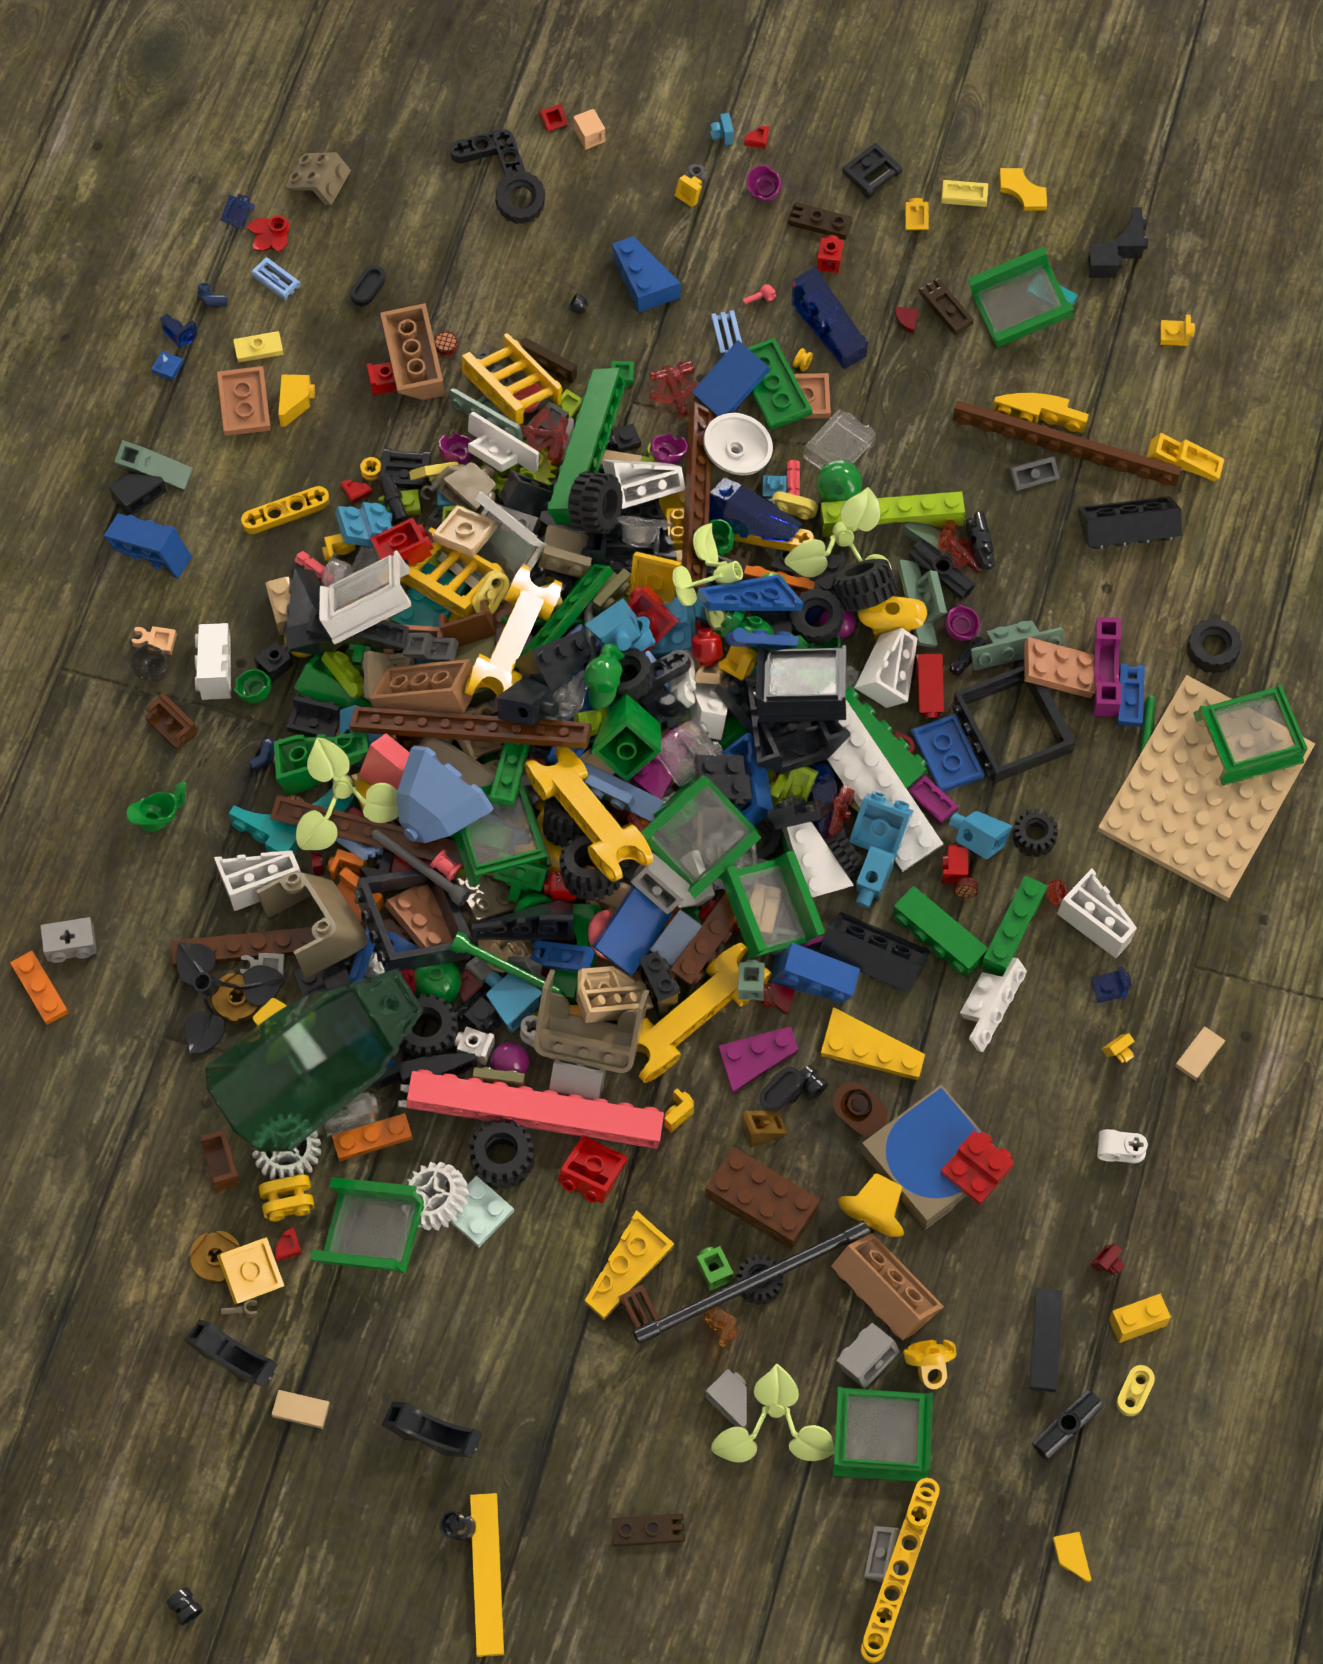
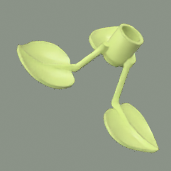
M867 487L844 503L840 512L843 522H838L834 525L832 529L833 536L830 537L831 541L827 551H825V544L822 541L816 539L808 540L795 547L784 560L785 564L802 576H818L827 568L828 561L825 556L830 555L835 542L842 547L849 546L858 562L863 561L853 544L854 534L852 531H856L857 528L862 531H870L879 522L880 507L872 490ZM873 554L865 560L886 558L882 555Z
M712 523L697 529L693 537V544L698 558L705 561L706 566L717 567L714 570V576L692 582L690 573L685 567L678 566L673 571L678 600L684 606H691L696 602L697 596L693 588L695 586L713 580L718 584H727L743 578L742 567L737 561L727 563V561L718 562L717 548L712 534ZM705 607L707 621L711 629L714 631L715 628L722 627L721 623L726 615L725 611H708Z
M316 738L308 757L307 768L310 775L318 781L327 782L333 778L334 794L324 817L320 812L312 810L304 814L300 819L296 829V840L299 848L302 850H322L330 847L335 842L337 827L328 819L331 816L336 800L338 798H348L352 793L362 803H365L363 813L370 821L385 823L399 817L398 790L386 783H376L368 788L366 799L363 798L357 791V788L353 787L352 778L347 775L350 764L346 753L334 743L323 738Z
M778 1364L774 1365L766 1375L760 1378L754 1387L755 1398L766 1406L762 1408L761 1416L753 1433L749 1435L748 1431L743 1427H732L720 1433L714 1439L711 1446V1451L726 1460L732 1462L750 1460L757 1452V1444L753 1439L756 1438L766 1414L769 1413L774 1418L782 1417L783 1414L786 1416L791 1434L795 1437L790 1441L789 1449L796 1457L806 1461H818L828 1458L835 1453L833 1438L824 1428L812 1425L803 1427L799 1433L796 1432L790 1415V1408L788 1407L797 1402L799 1391L791 1376Z

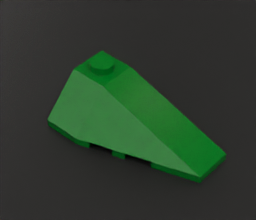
M315 655L306 664L294 686L300 695L309 696L315 701H330L341 708L354 705L374 708L371 701L366 700L362 696L359 698L349 696L321 660L322 656Z
M367 733L339 734L337 737H326L325 734H317V737L307 738L304 735H294L274 741L276 780L287 796L317 786L322 782L314 779L307 768L308 757L316 738H323L341 748L346 753L351 766L367 755L369 750Z

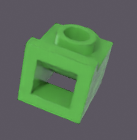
M720 1246L715 1249L708 1247L699 1253L696 1263L707 1283L709 1291L733 1281V1271ZM715 1265L718 1269L711 1272L709 1267Z

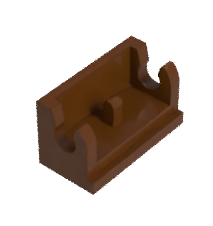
M163 692L145 709L148 712L145 719L177 751L198 734L195 723Z

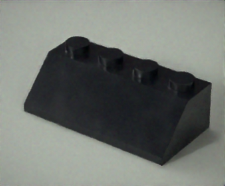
M1171 496L1078 507L1084 541L1093 549H1102L1110 544L1126 546L1129 542L1138 541V543H1150L1152 539L1160 538L1161 540L1169 541L1174 540L1176 536H1182L1181 508Z
M840 911L828 926L818 953L860 968V971L870 975L871 979L878 982L884 981L891 984L898 991L910 993L923 970L931 950Z

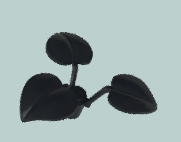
M179 942L176 954L178 973L185 983L193 985L195 990L202 993L201 999L204 1000L208 1009V1013L205 1011L193 1013L185 1023L184 1032L190 1053L199 1054L212 1049L221 1041L224 1035L225 1022L220 1016H213L214 1011L208 999L209 996H213L218 992L220 986L246 990L245 997L248 1002L256 1006H263L271 998L277 996L284 982V976L275 968L257 965L245 971L243 975L245 985L223 982L209 974L216 965V956L210 947L197 943Z

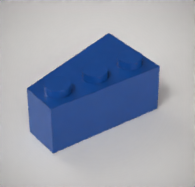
M634 236L612 243L613 261L638 313L681 298V283Z
M118 513L104 534V537L114 550L138 561L144 558L153 562L152 567L157 570L160 567H164L172 572L171 575L179 579L192 558L175 528L169 525H158L151 520H140L133 515L126 516Z
M746 733L719 755H743L745 775L750 776L752 799L745 807L737 809L755 826L768 816L767 811L773 809L767 769L758 767L754 736Z
M791 943L775 956L771 970L772 976L768 984L775 983L796 991L842 1003L854 995L860 968Z

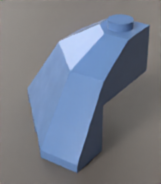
M413 746L411 748L397 791L399 822L404 828V834L409 840L422 843L450 836L494 809L482 789L475 784L472 786L468 785L460 779L462 774L449 763L445 766L441 764L436 757V753L428 747Z

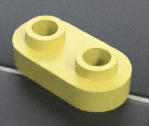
M775 492L772 496V500L778 505L781 514L796 515L803 520L816 516L818 505L811 499L786 492Z
M494 570L485 576L472 599L474 612L480 613V601L485 599L491 613L494 614L509 588V579L504 573ZM497 578V585L492 586V581Z
M1138 1365L1129 1372L1117 1398V1408L1123 1415L1135 1416L1141 1412L1155 1381L1154 1373L1150 1368ZM1136 1378H1143L1145 1383L1138 1384ZM1125 1401H1133L1134 1407H1128Z

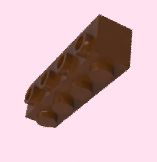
M726 891L719 895L700 922L702 927L675 963L669 966V976L684 987L692 983L697 984L704 974L701 971L704 965L712 963L718 954L715 951L720 943L724 945L730 938L732 932L729 930L733 924L738 925Z

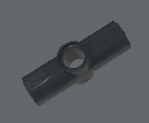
M924 540L917 542L909 552V557L927 572L930 570L937 571L940 584L944 585L959 599H966L975 588L976 583L956 568L950 557L939 554ZM943 568L947 571L941 572L938 569Z
M1087 1390L1066 1411L1060 1413L1058 1418L1031 1445L1042 1458L1048 1461L1065 1443L1074 1438L1078 1431L1104 1405L1093 1392ZM1063 1420L1071 1421L1074 1429H1064L1061 1422Z

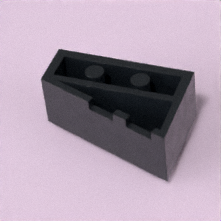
M580 630L533 649L514 661L522 677L530 678L550 687L554 694L593 651L583 630Z

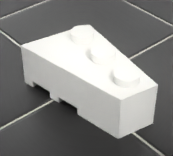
M602 459L604 473L612 474L619 479L623 493L622 509L685 490L682 467L670 463Z
M228 623L199 625V634H195V647L198 648V655H195V668L197 670L195 689L200 691L202 700L231 698V639Z
M903 628L880 634L855 689L886 708L908 702L917 637Z
M696 683V689L692 691L695 696V703L686 708V710L690 711V720L697 736L721 740L727 706L714 692L718 684Z
M812 822L782 828L788 851L794 850L812 897L854 886Z
M292 850L261 853V856L246 857L245 855H237V858L231 859L214 857L219 875L234 911L260 902L256 890L288 873L301 872Z
M1091 869L1064 897L1057 914L1113 957L1117 958L1130 944L1137 927L1119 904L1116 905L1109 895L1110 891L1106 886L1103 887L1095 877V871Z

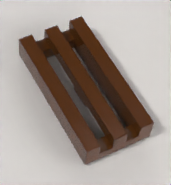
M643 1284L618 1296L634 1330L641 1327L627 1299L628 1297H630L643 1325L649 1323L635 1295L638 1292L652 1320L660 1319Z

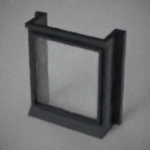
M842 645V648L765 650L758 646L756 685L758 722L846 720V645Z

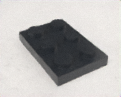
M726 673L714 692L750 734L754 736L746 681Z

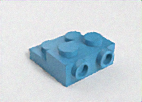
M363 502L360 509L338 506L335 512L343 541L347 544L375 548L370 538L393 527L391 526L392 513L386 510L385 505L379 503Z
M678 597L673 598L672 603L665 604L663 602L662 604L679 621L651 649L650 653L654 658H659L676 650L685 651L688 649L692 652L691 639L695 636L696 607L694 605L684 606L678 600Z
M880 792L867 793L863 798L849 842L867 850L871 846L894 854L895 860L914 810L909 809V804L904 801L896 800L893 803L886 800V795Z

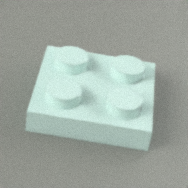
M476 1175L466 1187L469 1195L465 1197L468 1204L461 1206L464 1213H457V1221L451 1219L449 1222L479 1248L514 1212V1208Z

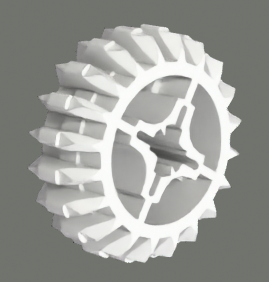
M290 1114L286 1121H284L282 1115H279V1122L275 1123L270 1118L269 1127L266 1125L261 1126L263 1133L255 1134L257 1141L252 1143V1147L256 1151L252 1153L254 1159H258L255 1162L256 1167L262 1168L261 1172L264 1176L270 1173V1179L275 1180L278 1176L279 1179L304 1175V1170L312 1173L313 1169L310 1164H318V1158L315 1156L321 1155V1149L318 1148L321 1145V1141L316 1138L318 1136L317 1131L311 1130V1123L307 1122L303 1125L304 1121L301 1117L294 1122L293 1115ZM287 1132H290V1133H291V1134L288 1135V1136H282V1135H280V1134H282V1133H287ZM305 1139L307 1149L302 1157L297 1149L301 1145L300 1142ZM270 1141H272L276 1149L273 1152V1156L269 1159L266 1156V1150ZM287 1161L293 1162V1164L290 1165H282L284 1162Z
M430 1162L428 1168L421 1165L419 1173L412 1171L414 1177L406 1179L408 1185L417 1187L416 1193L424 1200V1208L421 1212L418 1227H423L428 1231L433 1227L439 1231L442 1224L444 1227L449 1228V1221L451 1219L457 1221V1213H464L461 1206L468 1204L465 1198L469 1195L466 1189L468 1186L467 1182L462 1177L463 1175L452 1165L448 1164L446 1166L442 1162H439L438 1165ZM447 1181L450 1183L449 1193L446 1192L447 1187L445 1185ZM403 1205L401 1208L408 1219L411 1206Z

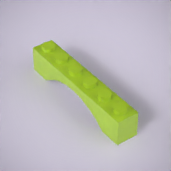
M962 492L877 498L880 507V519L877 525L893 522H915L939 528L963 526L965 508ZM846 501L821 503L820 520L823 537L833 536L832 529L834 525L838 522H843L840 512Z

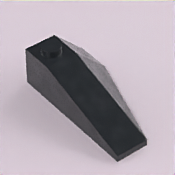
M295 567L292 569L289 588L291 597L286 610L288 612V619L284 625V633L288 651L323 656L325 651L334 652L344 643L339 642L334 645L330 639L306 634L312 608L320 610V586L322 585L314 570Z
M565 901L545 903L472 924V939L572 941L573 903Z

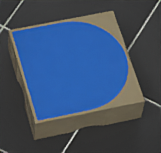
M941 1084L862 1143L861 1154L879 1175L902 1186L900 1194L902 1203L926 1230L953 1210L957 1203L967 1196L941 1175L940 1172L974 1130L979 1134L982 1131Z

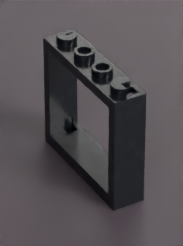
M1025 665L955 692L953 703H951L953 712L956 713V716H960L963 722L962 728L966 736H970L973 741L972 747L976 756H980L984 762L983 769L988 777L991 776L994 783L1070 754L1074 750L1075 740L1047 687L1026 682L1058 744L998 767L967 705L1026 682Z
M434 868L436 872H438L440 875L446 878V876H444L440 871ZM416 869L359 878L356 889L353 890L356 896L354 901L356 904H359L361 909L362 922L367 924L369 930V940L372 945H375L378 962L381 961L386 974L461 961L471 957V954L467 952L463 954L450 950L452 942L395 953L372 894L430 884L452 940H454L459 931L467 935V939L471 940L470 943L474 944L460 907L451 901V897L446 890Z

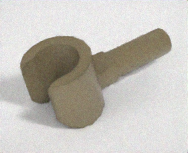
M249 1299L244 1303V1306L221 1308V1314L238 1313L244 1314L247 1318H254L257 1315V1311L250 1312L246 1308L248 1306H256L257 1301Z

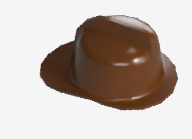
M848 1082L842 1084L836 1090L833 1096L834 1110L856 1132L872 1136L886 1125L888 1115L886 1106L868 1088L856 1082Z

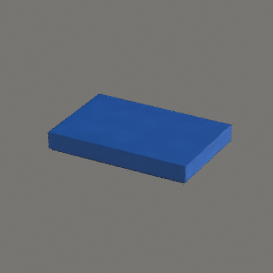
M737 340L692 393L717 416L733 413L771 369L742 342Z
M956 713L911 729V735L923 760L927 763L926 767L934 784L943 793L984 778L985 774Z
M632 885L592 947L622 971L632 976L639 966V958L646 956L672 916V913L666 914L637 887Z

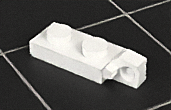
M686 649L691 667L686 673L671 680L670 684L671 693L686 708H689L695 703V696L692 691L696 689L692 652Z

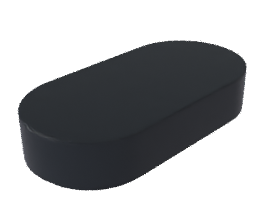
M370 266L366 268L352 286L350 296L355 305L366 306L370 304L386 282L385 272L381 267Z
M786 1067L781 1070L761 1091L759 1097L761 1105L773 1112L782 1109L803 1087V1074L794 1067Z

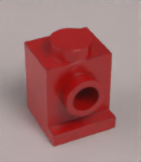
M834 235L821 238L817 271L839 273L843 240H839Z
M391 362L373 366L371 363L367 364L373 396L397 391Z
M955 844L948 846L947 856L943 855L942 884L967 883L968 848Z

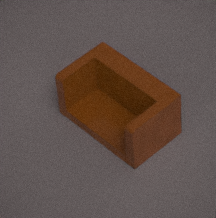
M485 600L480 601V613L449 622L445 613L439 614L440 630L444 638H455L459 642L458 647L496 635L495 619Z
M225 1130L201 1136L200 1140L216 1193L241 1186Z

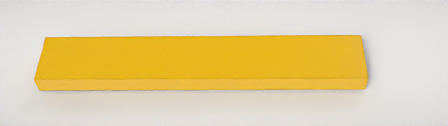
M497 1493L470 1495L471 1517L476 1522V1531L472 1537L477 1657L504 1655Z

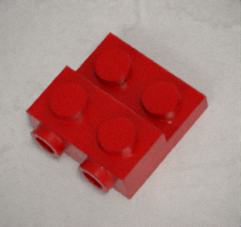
M414 518L370 538L381 560L389 555L394 556V551L397 550L403 560H408L410 566L421 563L426 558L432 556L430 550L434 549L422 524L417 526Z
M648 585L643 588L638 586L629 595L631 601L628 605L636 617L645 616L649 619V629L652 632L656 645L679 620L662 604L664 601ZM654 646L646 648L643 652L651 651Z
M974 1130L958 1148L957 1153L941 1169L940 1174L980 1206L1013 1169L1014 1162L1012 1161L1013 1156L1009 1151L1004 1148L998 1150L992 1145L993 1140L985 1132L979 1134Z
M582 1136L562 1166L558 1182L568 1192L575 1190L583 1194L587 1201L591 1203L598 1201L603 1204L612 1191L616 1179L626 1165L628 1157Z

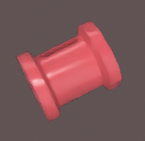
M442 850L432 861L430 867L432 869L436 868L446 876L447 880L452 881L463 865L457 864L447 855L446 850Z

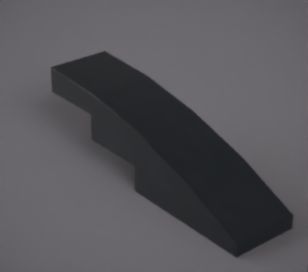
M312 608L306 634L332 640L319 620L320 610ZM383 620L341 642L375 648L404 650L409 627Z
M475 1053L421 1057L372 1073V1078L377 1090L399 1080H401L402 1084L410 1085L412 1071L428 1070L434 1075L453 1074L457 1076L477 1067V1057Z
M1036 1288L1029 1390L1056 1392L1062 1290Z

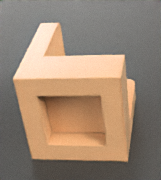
M594 109L573 116L574 131L585 150L605 142V127Z

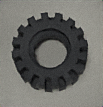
M1030 809L1027 810L1026 815L1023 812L1016 819L1012 837L1013 841L1015 840L1014 845L1016 848L1020 846L1021 853H1024L1026 850L1028 851L1027 856L1035 853V857H1040L1041 852L1043 855H1046L1048 850L1051 851L1058 836L1057 821L1053 822L1054 817L1052 815L1047 817V811H1043V814H1040V809H1035V813H1032ZM1030 826H1039L1044 830L1045 836L1040 840H1033L1027 836L1026 830Z
M838 831L825 840V843L849 878L862 869L863 863L861 858L843 833Z
M756 1254L752 1259L749 1256L746 1258L745 1263L742 1262L740 1264V1269L737 1272V1282L751 1276L756 1271H761L776 1264L775 1259L772 1257L768 1259L767 1255L764 1254L763 1257H759ZM784 1275L771 1280L764 1288H754L743 1293L742 1297L744 1299L748 1298V1302L752 1304L753 1301H756L757 1305H762V1302L770 1303L771 1299L775 1300L778 1297V1293H781Z

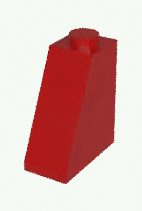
M918 654L914 658L918 713H923L924 718L938 717V713L944 712L942 654Z

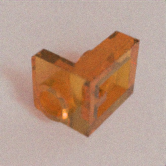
M717 1307L704 1313V1320L707 1321L708 1326L717 1331L724 1330L720 1337L719 1345L725 1347L727 1341L732 1342L739 1330L736 1327L737 1318Z

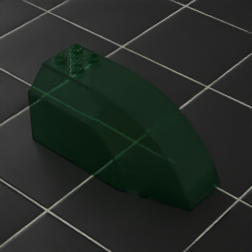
M398 968L308 995L271 1015L205 1067L207 1091L232 1130L258 1152L292 1151L383 1076L388 1062L398 1052V1046L403 1038L408 1036L422 1014L423 1008Z

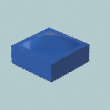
M161 351L151 368L152 373L173 381L183 365V359Z

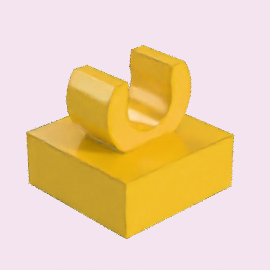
M683 175L679 178L674 196L691 207L695 206L702 189L700 185L702 181L697 177L690 179Z
M1129 1033L1123 1034L1103 1047L1102 1051L1106 1057L1116 1055L1121 1063L1127 1062L1134 1057L1128 1046L1135 1041Z

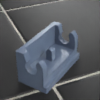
M679 909L650 950L652 952L658 951L660 957L665 958L667 963L672 966L702 927L701 923L682 909Z

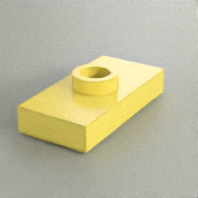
M943 180L941 203L987 206L988 183Z
M279 331L234 339L238 363L283 355Z
M449 462L410 470V479L415 480L429 477V481H432L447 466L459 465V463Z

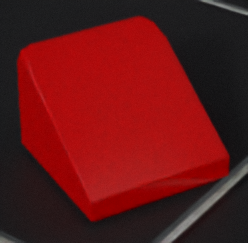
M561 104L538 112L547 132L568 125Z

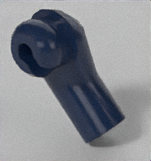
M200 283L198 285L197 296L207 306L228 305L227 295H214L209 289L210 285L207 283Z
M270 738L262 740L260 755L249 760L253 771L273 762L275 756L274 740Z

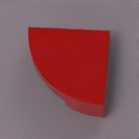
M760 126L758 129L748 133L744 138V146L766 149L769 126Z
M352 480L340 483L342 490L352 504L373 494L372 489L365 483L352 482Z
M294 1227L284 1232L278 1241L275 1249L277 1261L302 1253Z

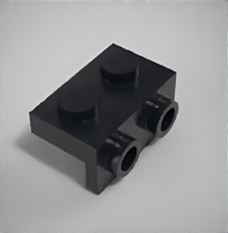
M294 696V707L287 725V731L309 737H317V734H325L326 737L336 736L340 723L341 707L330 701H315L309 696Z

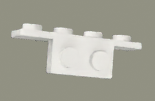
M475 412L469 414L468 432L478 439L468 444V452L500 472L517 463L533 473L538 471V451Z
M1018 958L1011 960L1003 977L982 972L960 1012L964 1019L978 1022L969 1040L979 1052H983L991 1041L995 1029L1002 1021L1007 1007L1012 1002L1019 985L1025 978L1027 970Z

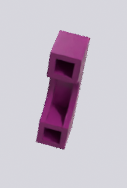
M1097 617L1094 627L1095 694L1093 695V716L1118 717L1121 706V683L1119 682L1121 618Z

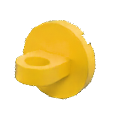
M937 1340L920 1341L911 1344L908 1350L905 1349L903 1351L905 1362L912 1366H918L920 1381L930 1389H938L945 1383L947 1379L946 1362L954 1359L957 1355L955 1344L948 1340H944L943 1344H937ZM933 1369H938V1377L934 1381H928L929 1372Z

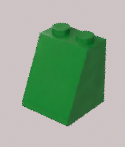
M625 693L608 708L591 752L627 782L662 751L661 724Z

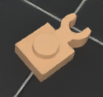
M152 626L151 632H147L142 627H135V635H141L142 638L132 639L134 647L140 648L147 645L148 652L172 655L177 635L176 630Z

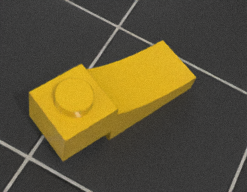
M1163 433L1151 439L1147 453L1149 458L1182 467L1181 470L1200 475L1213 482L1220 479L1224 463L1223 458L1186 439L1180 443Z

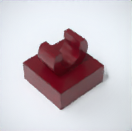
M1116 1244L1105 1245L1090 1265L1096 1271L1108 1270L1112 1274L1115 1272L1120 1273L1125 1267L1124 1263L1117 1258L1122 1250Z

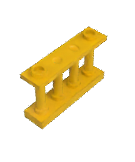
M508 333L504 335V348L481 360L476 359L470 352L462 355V373L509 420L518 425L523 424L526 408L548 397L557 406L561 404L563 392L561 384L555 381L521 347L520 343L514 340ZM506 357H509L514 362L495 373L489 372L486 367ZM520 370L528 376L508 387L503 386L499 382ZM535 383H538L543 389L521 401L513 396V394Z
M432 527L428 530L431 541L432 534L436 531ZM432 541L434 549L430 550L432 556L412 566L405 563L409 566L410 573L401 577L400 581L460 618L475 614L472 607V599L485 576L494 570L504 573V570L497 563L492 564L477 554L474 557L468 556ZM439 549L449 554L431 574L425 575L419 571ZM457 560L466 564L463 570L448 585L443 586L437 582ZM475 570L484 575L466 596H460L455 593Z

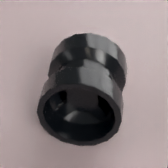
M808 1065L800 1070L804 1076L802 1088L808 1100L816 1098L828 1087L825 1079L818 1076V1070L814 1065Z
M451 1510L442 1515L439 1529L445 1537L468 1541L475 1534L476 1522L470 1515Z
M189 1587L177 1591L166 1601L169 1609L177 1613L176 1619L181 1626L190 1623L203 1612L201 1605L194 1602L193 1593Z

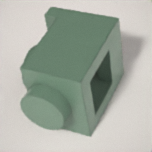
M756 960L739 962L738 1000L763 1001L765 963H760Z

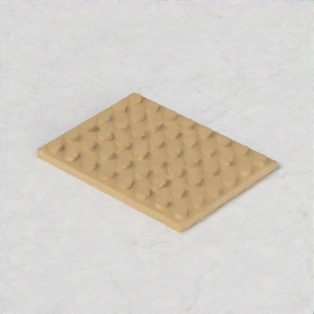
M1186 675L1097 831L1221 899L1228 901L1304 764L1222 786L1219 779L1223 770L1222 764L1204 720L1196 722L1193 713L1199 710L1200 705L1209 706L1231 700V698ZM1250 708L1217 716L1235 763L1295 746L1287 728ZM1304 738L1308 748L1303 756L1306 762L1315 743Z

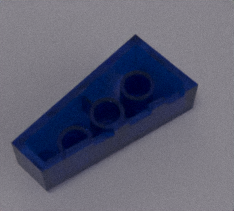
M816 266L793 279L791 305L842 368L846 369L865 358L868 348L866 337L859 332Z

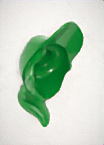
M605 644L600 656L589 662L584 673L583 682L588 689L589 703L596 710L607 708L613 703L617 687L620 684L622 666L619 660H623L625 654L613 644Z
M181 782L177 784L172 794L157 792L131 804L126 811L127 821L131 824L139 825L146 832L153 833L164 829L172 822L176 811L183 807L186 800L187 783Z

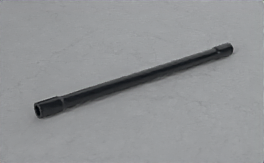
M865 1221L858 1222L844 1229L839 1234L659 1320L651 1321L633 1330L635 1340L639 1345L651 1340L672 1327L839 1247L851 1244L870 1235L869 1228Z

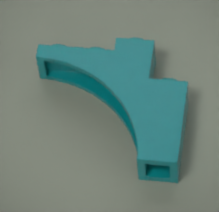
M333 787L313 804L329 808L334 794ZM350 795L345 799L338 798L333 810L348 813L351 808L356 807L354 796ZM235 805L229 812L232 826L240 832H249L255 840L265 843L267 853L292 850L295 855L298 851L299 846L296 840L297 827L272 821L270 819L271 815L253 813ZM328 848L322 849V850H320V851L323 852V853H325V851H326Z

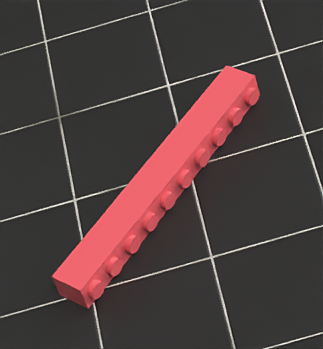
M428 1070L412 1071L406 1108L484 1121L495 1119L496 1123H501V1119H506V1123L510 1124L511 1120L517 1122V1126L522 1125L526 1128L581 1137L585 1136L587 1138L658 1149L664 1117V1112H659L654 1107H644V1109L635 1108L629 1103H619L617 1105L608 1103L604 1099H594L592 1101L583 1099L582 1096L575 1094L569 1096L558 1095L557 1092L551 1090L538 1092L526 1086L518 1088L508 1087L507 1084L502 1082H494L493 1084L483 1083L478 1078L465 1080L459 1079L453 1074L434 1075Z

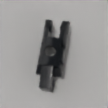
M980 510L973 515V519L968 518L966 520V527L972 553L978 568L991 570L995 567L994 549L985 514Z

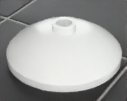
M740 413L720 415L710 422L704 434V448L708 457L717 467L735 475L754 474L762 470L771 458L773 451L772 439L766 428L750 416Z

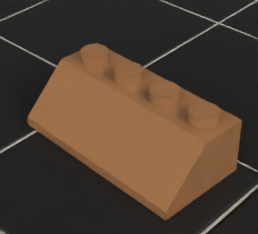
M426 304L381 312L398 393L421 400L445 396L442 373Z
M470 659L387 667L369 699L374 708L464 713L473 698V695L470 696L464 693L468 676L472 670V662Z
M873 1233L848 1245L831 1265L839 1278L846 1281L855 1291V1294L864 1300L872 1308L874 1314L881 1318L890 1327L892 1333L900 1337L902 1341L914 1335L944 1307Z

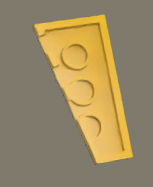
M834 1007L821 1051V1056L918 1081L925 1054Z
M636 1210L617 1247L610 1255L605 1268L586 1297L585 1304L605 1320L621 1303L618 1296L634 1289L674 1248V1243Z

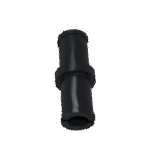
M388 473L380 476L378 481L385 495L384 501L385 504L389 505L394 522L406 520L409 516L401 500L403 496L401 492H398L392 474Z

